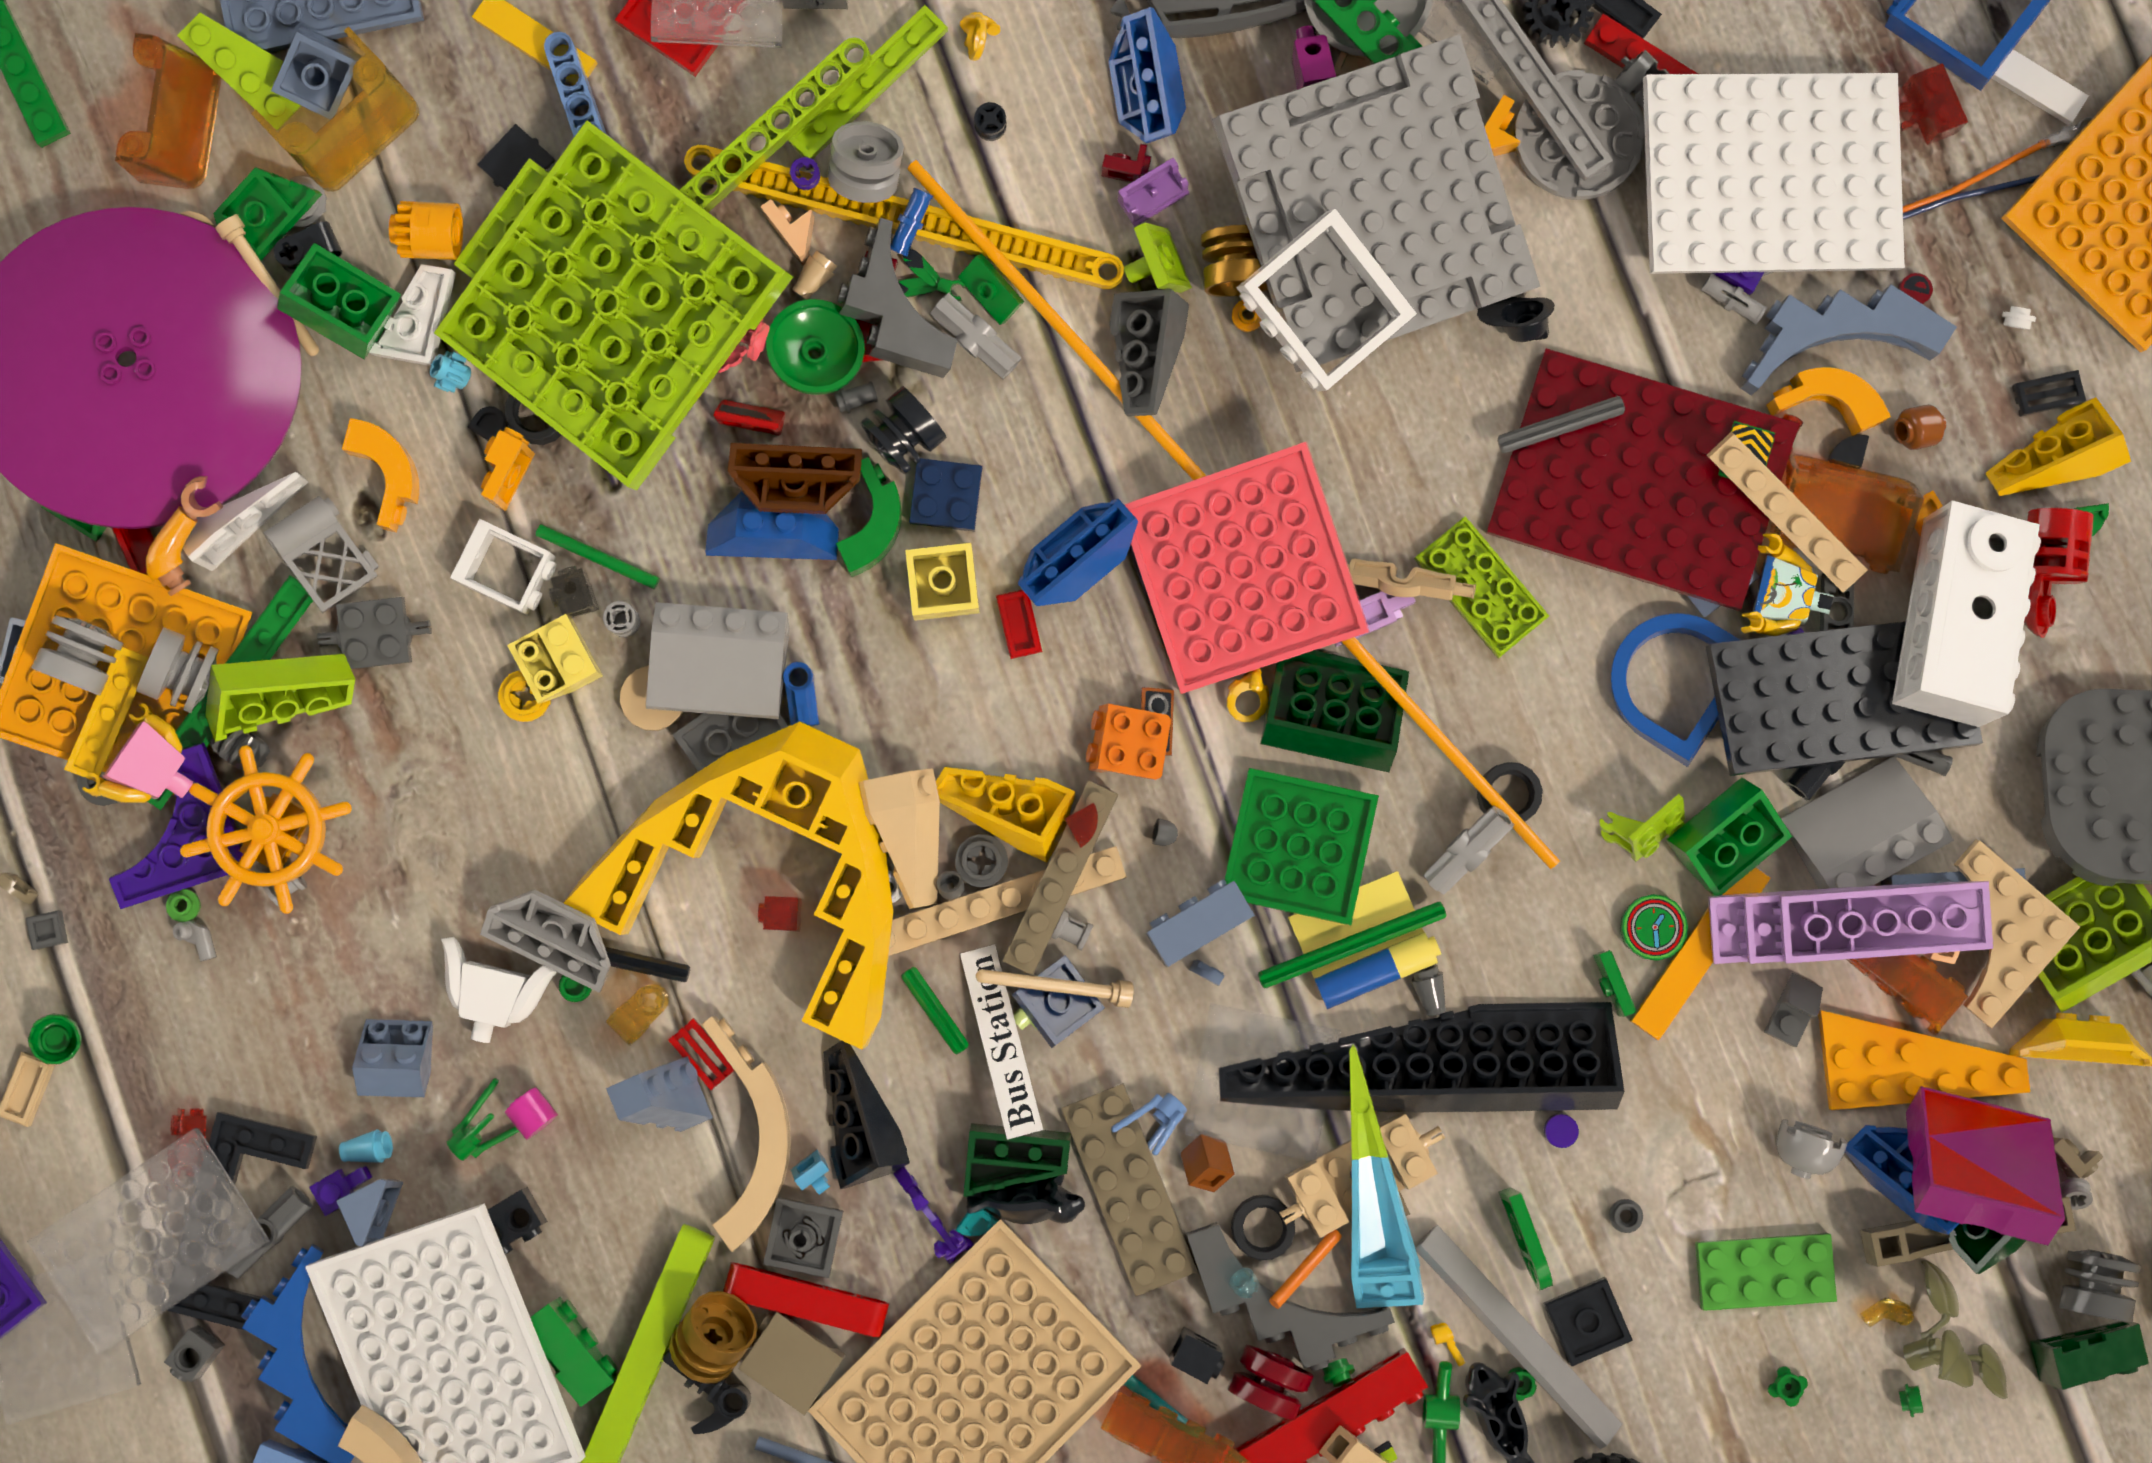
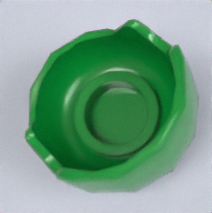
M55 1013L38 1019L32 1025L28 1037V1044L33 1055L45 1064H62L72 1059L78 1052L82 1042V1034L77 1022L67 1015Z

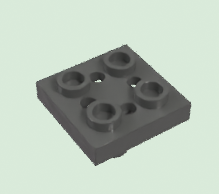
M778 1197L763 1265L829 1278L844 1211ZM805 1216H810L811 1219H812V1221H810L808 1218H806V1219L804 1220V1222L807 1223V1224H804V1223H803V1218H804ZM785 1229L791 1230L790 1237H789V1232H787V1231L784 1233V1236H783V1231H784ZM817 1236H818V1243H819V1244L822 1243L821 1236L824 1237L825 1243H824L823 1245H818V1244L816 1243V1241H817ZM801 1252H805L804 1258H798V1257H802V1253H801Z

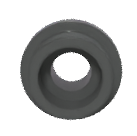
M1621 1199L1610 1208L1609 1220L1616 1230L1623 1233H1631L1641 1226L1643 1211L1635 1201ZM1627 1209L1631 1213V1218L1629 1221L1623 1222L1620 1219V1213Z

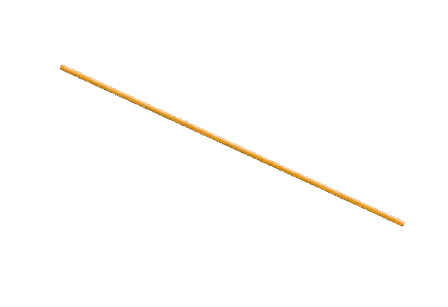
M917 160L913 161L908 166V171L933 195V198L1123 404L1120 383L1116 376ZM1151 415L1134 416L1192 480L1206 476ZM1355 637L1341 641L1492 806L1494 805L1503 810L1514 824L1513 829L1549 869L1551 870L1560 862L1558 857Z

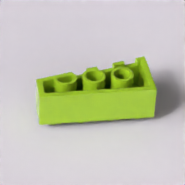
M345 654L211 665L205 716L213 738L217 742L227 739L226 734L243 730V733L246 734L257 731V725L275 720L277 724L291 721L290 719L295 715L304 712L311 716L351 705L355 677Z

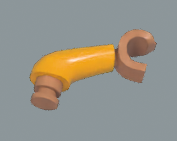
M208 476L196 477L186 485L181 495L183 507L179 506L150 545L146 556L147 574L152 582L159 579L163 587L168 585L170 588L168 594L170 596L191 584L189 579L184 581L182 578L184 572L179 565L183 563L181 551L198 522L197 517L210 516L223 508L220 501L209 507H202L195 500L196 489L206 487Z

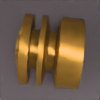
M1230 225L1218 227L1201 234V246L1205 248L1202 251V259L1213 263L1203 270L1205 293L1218 297L1240 296L1241 293L1236 287L1261 267L1248 226ZM1266 281L1258 286L1261 292L1268 290Z
M723 1291L708 1292L699 1296L671 1336L669 1349L673 1362L683 1374L701 1383H718L727 1378L756 1338L757 1324L754 1314L747 1304L738 1297Z

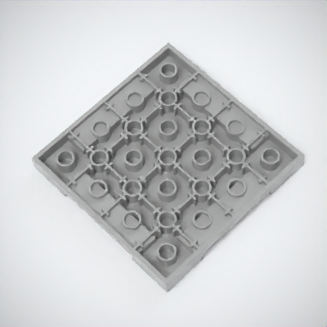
M1460 34L1340 76L1221 114L1212 119L1260 265L1263 266L1325 212L1336 209L1417 313L1387 340L1540 287L1521 224H1515L1476 102L1480 95ZM1325 231L1266 280L1274 308L1319 365L1353 353L1392 319L1388 311ZM1296 363L1293 364L1296 372L1302 371Z

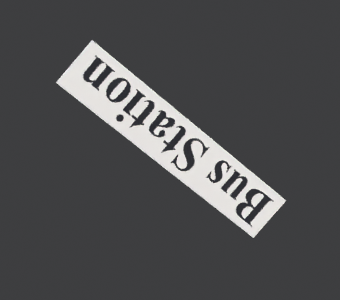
M994 944L961 953L960 956L1007 1140L1041 1131L1043 1127L1007 988L1003 985L980 983L976 980V973L981 969L1002 972L996 946Z

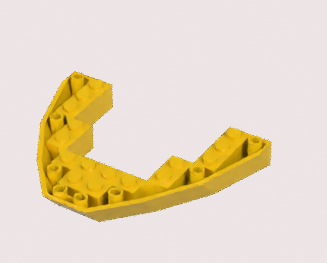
M802 722L795 723L725 754L655 799L585 873L563 902L594 918L596 924L619 935L629 934L669 847L692 858H701L727 800L842 854L814 915L844 930L801 1021L861 1050L868 1046L880 1021L892 929L893 905L886 852L883 853L879 845L882 838L876 825H870L865 815L859 782L869 780L860 749Z

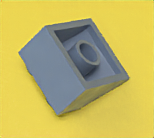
M300 26L271 91L333 121L362 55Z

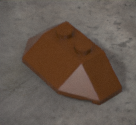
M730 443L727 472L758 511L826 514L860 481L863 452L862 449Z

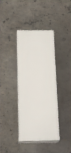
M2015 50L2011 51L1992 76V79L2068 126L2074 121L2089 95Z

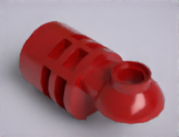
M2037 508L2028 511L2027 521L2040 525L2038 536L2041 539V543L2034 557L2033 568H2035L2036 573L2034 581L2029 588L2028 599H2030L2031 604L2029 612L2024 619V625L2038 637L2044 638L2049 627H2052L2055 623L2056 600L2051 595L2052 584H2081L2088 581L2094 515L2090 512L2070 508Z

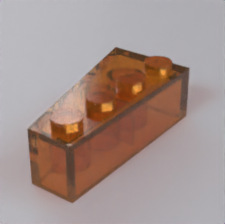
M1914 954L1846 959L1863 975L1868 977L1872 973L1876 977L1874 983L1887 996L1893 998L1899 996L1902 999L1901 1004L1905 1007L1904 1010L1913 1018H1924L1928 1021L1930 1025L1927 1030L1935 1037L1968 998L1963 993L1965 988L1962 984L1952 977L1944 978L1936 971L1938 969L1936 964L1923 955L1920 958Z
M1121 1392L1118 1393L1100 1428L1111 1437L1151 1458L1155 1456V1459L1161 1463H1251L1233 1449L1235 1442L1218 1433L1212 1438L1204 1434L1206 1428L1190 1419L1184 1424L1176 1420L1178 1414L1164 1406H1160L1159 1410H1156L1149 1406L1150 1400L1135 1392L1132 1393L1131 1397Z

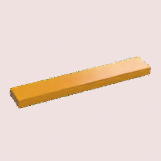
M1755 867L1723 895L1761 893L1771 878ZM1709 906L1686 938L1681 949L1675 954L1636 1013L1630 1019L1631 1023L1655 1040H1660L1713 963Z

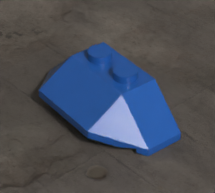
M1149 7L1123 17L1120 25L1122 28L1116 37L1108 60L1118 121L1144 143H1151L1175 134L1186 110L1176 45L1154 8Z
M741 491L708 524L705 553L706 556L837 560L838 547L836 543L839 539V528L827 514L758 511Z
M1119 499L1111 500L1110 503H1098L1081 507L1031 550L1024 567L1023 576L1020 577L1018 585L1036 606L1076 601L1126 559L1138 520Z
M1865 1125L1848 1142L1845 1153L1868 1182L1922 1227L1948 1235L1960 1224L1915 1212L1912 1186L1914 1167L1908 1143L1907 1128H1876V1126Z

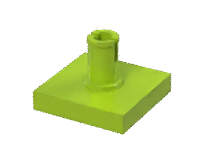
M1146 222L1134 227L1144 257L1124 266L1128 280L1131 283H1136L1152 275L1158 289H1172L1177 293L1191 289V284L1169 228Z

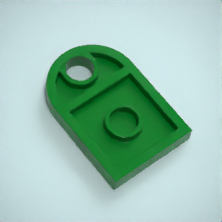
M1511 1187L1499 1191L1498 1193L1523 1260L1535 1286L1539 1291L1553 1286L1551 1272L1522 1193Z

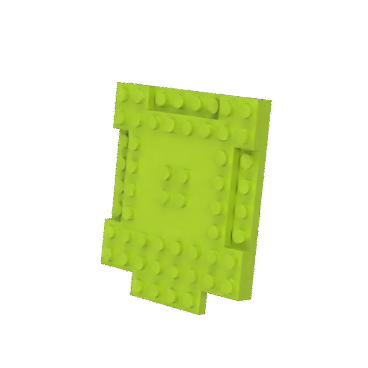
M586 120L550 172L546 171L532 159H528L454 262V265L472 278V280L434 334L620 482L631 489L638 490L676 437L672 434L747 331L749 329H756L793 276L661 177L614 139Z

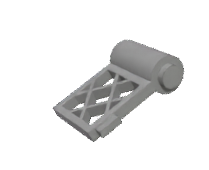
M317 496L263 532V534L323 614L376 578L377 574L374 570L379 568V566L368 551L364 553L359 551L339 524L335 516L340 513L334 503L329 498L323 500L320 496ZM336 532L345 543L343 556L323 552L325 540ZM320 544L319 551L311 550L312 548ZM348 549L351 551L354 557L346 556ZM303 554L318 556L315 574L301 572L293 561ZM322 557L342 561L339 578L319 575ZM345 561L359 563L367 574L358 581L343 579ZM306 578L314 579L313 588ZM318 580L338 583L336 595L325 603L316 593ZM341 584L350 585L340 592Z

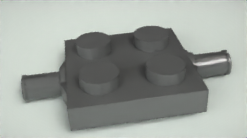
M404 597L336 604L338 617L337 631L317 633V639L330 638V640L317 642L319 647L338 644L342 654H345L351 669L411 663L410 645L412 636L432 634V628L419 629V627L431 626L430 620L411 623L406 614Z

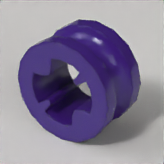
M801 157L792 163L790 175L794 185L802 190L815 188L820 181V171L817 163L808 157ZM804 167L806 170H810L812 168L814 170L810 172L812 178L806 180L804 177L798 179L796 176H800L799 169Z

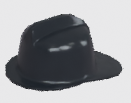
M1510 297L1478 308L1477 316L1481 322L1487 325L1502 327L1512 341L1528 342L1546 339L1549 335L1548 317L1554 311L1555 304L1551 299L1545 297Z

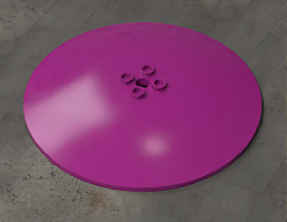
M106 208L69 217L42 229L23 241L0 262V473L18 490L45 508L73 520L109 528L139 529L164 526L179 506L183 507L181 495L186 485L192 479L199 476H208L205 488L196 489V502L202 507H209L218 501L223 504L249 485L270 463L282 445L292 424L298 405L302 376L300 342L293 318L277 309L279 299L254 274L234 244H229L226 239L222 240L214 227L194 218L153 208ZM125 351H131L136 354L135 363L128 367L118 364L119 355Z

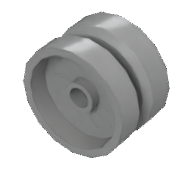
M851 122L842 125L834 132L832 138L831 159L827 176L830 186L839 195L857 202L873 203L889 199L897 191L899 184L900 165L904 150L901 138L893 130L873 122Z

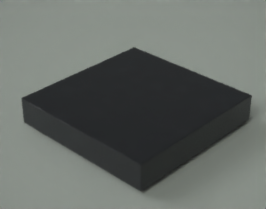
M1606 1277L1543 1302L1571 1367L1633 1341Z

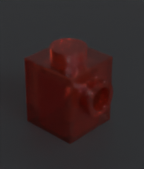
M765 896V903H759L758 923H763V930L800 932L802 899L797 897Z

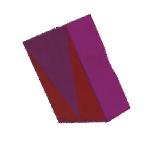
M1920 1086L1906 1111L1908 1143L1914 1167L1912 1186L1915 1212L1960 1224L1982 1226L2000 1234L2048 1246L2065 1220L2051 1119Z

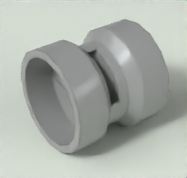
M624 601L611 603L603 613L604 625L618 637H630L640 627L641 619L639 613Z

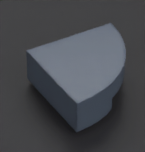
M1198 959L1194 960L1189 968L1193 973L1217 986L1221 984L1225 976L1223 972L1210 967Z

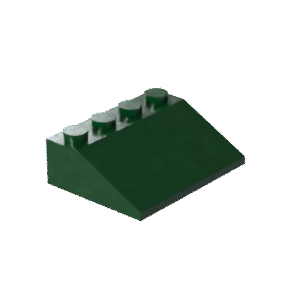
M1313 650L1277 662L1260 744L1389 773L1398 749L1403 708L1358 660ZM1381 665L1406 692L1410 671Z

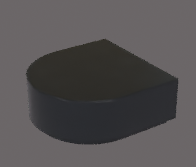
M488 406L480 409L467 427L486 441H489L492 436L496 437L499 430L504 431L505 427H508L505 414L500 409Z

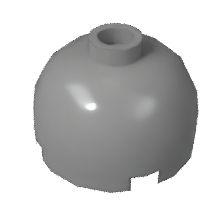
M1788 1119L1781 1121L1776 1140L1777 1152L1783 1162L1792 1167V1174L1810 1179L1812 1174L1824 1175L1839 1165L1848 1144L1844 1138L1841 1137L1839 1143L1831 1140L1833 1133L1799 1121H1796L1794 1127L1788 1126Z

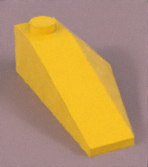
M2095 397L2063 412L2056 418L2058 423L2046 432L2043 430L2037 432L2033 436L2034 441L2023 450H2014L1985 474L1999 496L2101 476L2131 462L2122 431Z
M944 767L936 780L941 804L1016 849L1045 862H1048L1063 835L1076 795L1074 790L1046 778L1035 777V780L1016 778V775L1005 774L1004 777L985 775L983 771Z

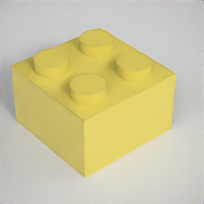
M971 543L905 550L912 615L915 621L980 613Z

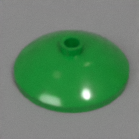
M820 299L802 300L787 306L771 323L766 339L768 362L775 375L788 387L805 394H828L846 386L858 373L864 358V337L860 326L854 318L839 314L841 306ZM815 350L820 356L818 358H811L808 353Z

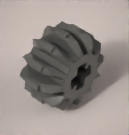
M243 730L226 734L227 739L215 742L214 738H212L210 741L214 752L242 771L243 767L239 756L240 747L248 745L252 748L257 769L267 760L266 757L270 753L267 743L253 732L244 734Z

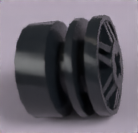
M902 386L886 400L892 412L891 416L887 417L883 412L875 409L872 413L880 425L877 427L867 417L860 422V425L864 429L868 441L888 464L897 468L901 473L906 474L911 468L903 457L905 454L918 464L921 459L914 448L917 444L931 452L947 437L926 408L908 389Z

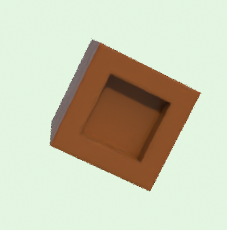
M1200 1134L1181 1152L1189 1186L1215 1192L1235 1175L1225 1141Z

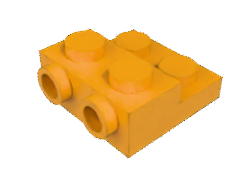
M505 427L504 431L499 430L496 437L492 436L486 444L484 450L486 457L484 460L494 470L493 472L489 471L485 475L481 484V489H483L481 495L492 505L503 511L507 510L535 455L528 447L530 442L524 439L522 434L508 427Z

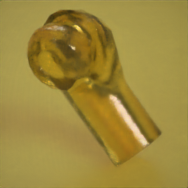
M1888 1297L1882 1298L1860 1313L1861 1318L1869 1328L1884 1318L1897 1322L1902 1326L1909 1325L1914 1319V1313L1908 1304Z

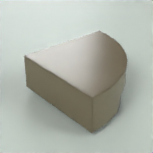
M12 873L0 874V887L14 897L29 904H32L38 897V892L18 875Z

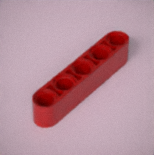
M735 1262L730 1263L723 1292L735 1295L749 1305L872 1337H881L889 1308V1303L879 1299Z

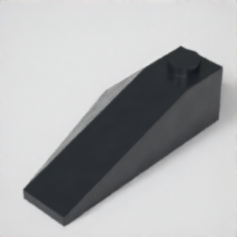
M840 1041L824 1051L826 1092L832 1096L833 1114L828 1115L829 1126H834L836 1145L831 1146V1158L840 1189H846L892 1174L908 1165L910 1160L901 1130L852 1046L844 1041Z

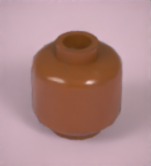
M1929 404L1908 408L1899 414L1894 425V433L1899 443L1910 450L1935 446L1941 442L1944 436L1946 419L1936 407Z

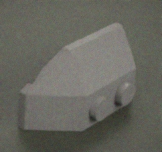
M535 889L493 905L487 911L480 935L599 993L601 992L611 964L594 918Z

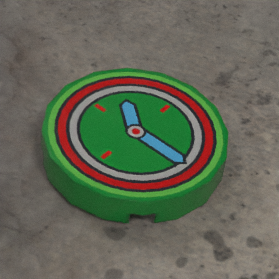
M1651 894L1637 898L1628 906L1621 917L1620 932L1623 942L1628 949L1642 959L1657 961L1669 958L1681 949L1687 938L1688 923L1685 913L1677 902L1666 896Z

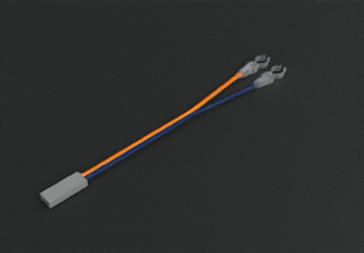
M2086 117L2082 121H2091L2093 117ZM2082 121L2079 122L2078 126L2070 124L2062 127L2058 132L2047 135L2044 139L2039 140L2037 144L1951 189L1903 206V220L1956 200L2034 183L2040 175L1955 194L2039 149H2052L2060 145H2069L2079 134L2078 128L2081 126ZM1764 272L1763 276L1774 272Z

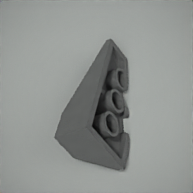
M1172 289L1114 294L1110 329L1111 334L1115 337L1117 350L1114 353L1115 359L1119 362L1121 378L1119 383L1124 412L1127 416L1157 415L1185 336L1189 304Z

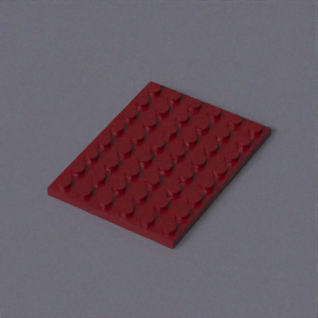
M1546 348L1520 428L1616 396H1620L1623 400L1625 411L1622 415L1513 450L1486 534L1741 611L1760 552L1758 546L1762 545L1763 534L1766 533L1770 519L1731 479L1718 475L1720 468L1707 454L1731 432L1734 421L1774 432V442L1766 467L1782 481L1799 423Z

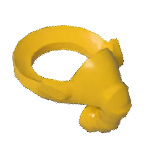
M972 12L960 21V27L967 34L964 46L968 48L969 59L977 61L983 54L987 33L992 36L998 35L1000 33V26L992 18L983 15L981 12Z
M1260 668L1247 672L1240 680L1235 679L1228 686L1227 708L1229 714L1238 721L1253 722L1258 720L1268 707L1269 690L1262 681ZM1244 691H1253L1258 694L1260 699L1258 710L1250 715L1239 713L1235 706L1237 697Z

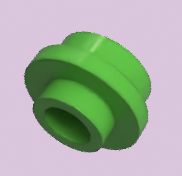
M188 889L173 892L166 902L168 915L178 922L193 920L199 914L201 908L198 895ZM182 899L187 902V908L183 912L178 909V902Z

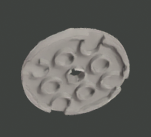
M1585 70L1566 71L1554 76L1613 159L1609 166L1583 181L1527 99H1525L1519 110L1514 127V137L1520 140V144L1516 148V154L1526 174L1545 191L1571 200L1597 198L1619 187L1637 166L1641 158L1645 139L1642 113L1630 93L1627 94L1612 78L1606 75L1599 76L1584 72Z

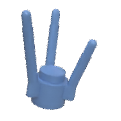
M1167 1093L1163 1098L1156 1094L1149 1103L1112 1126L1111 1131L1117 1132L1154 1108L1155 1112L1152 1116L1160 1126L1147 1143L1150 1150L1154 1147L1152 1154L1158 1155L1176 1125L1187 1112L1186 1107L1170 1093Z

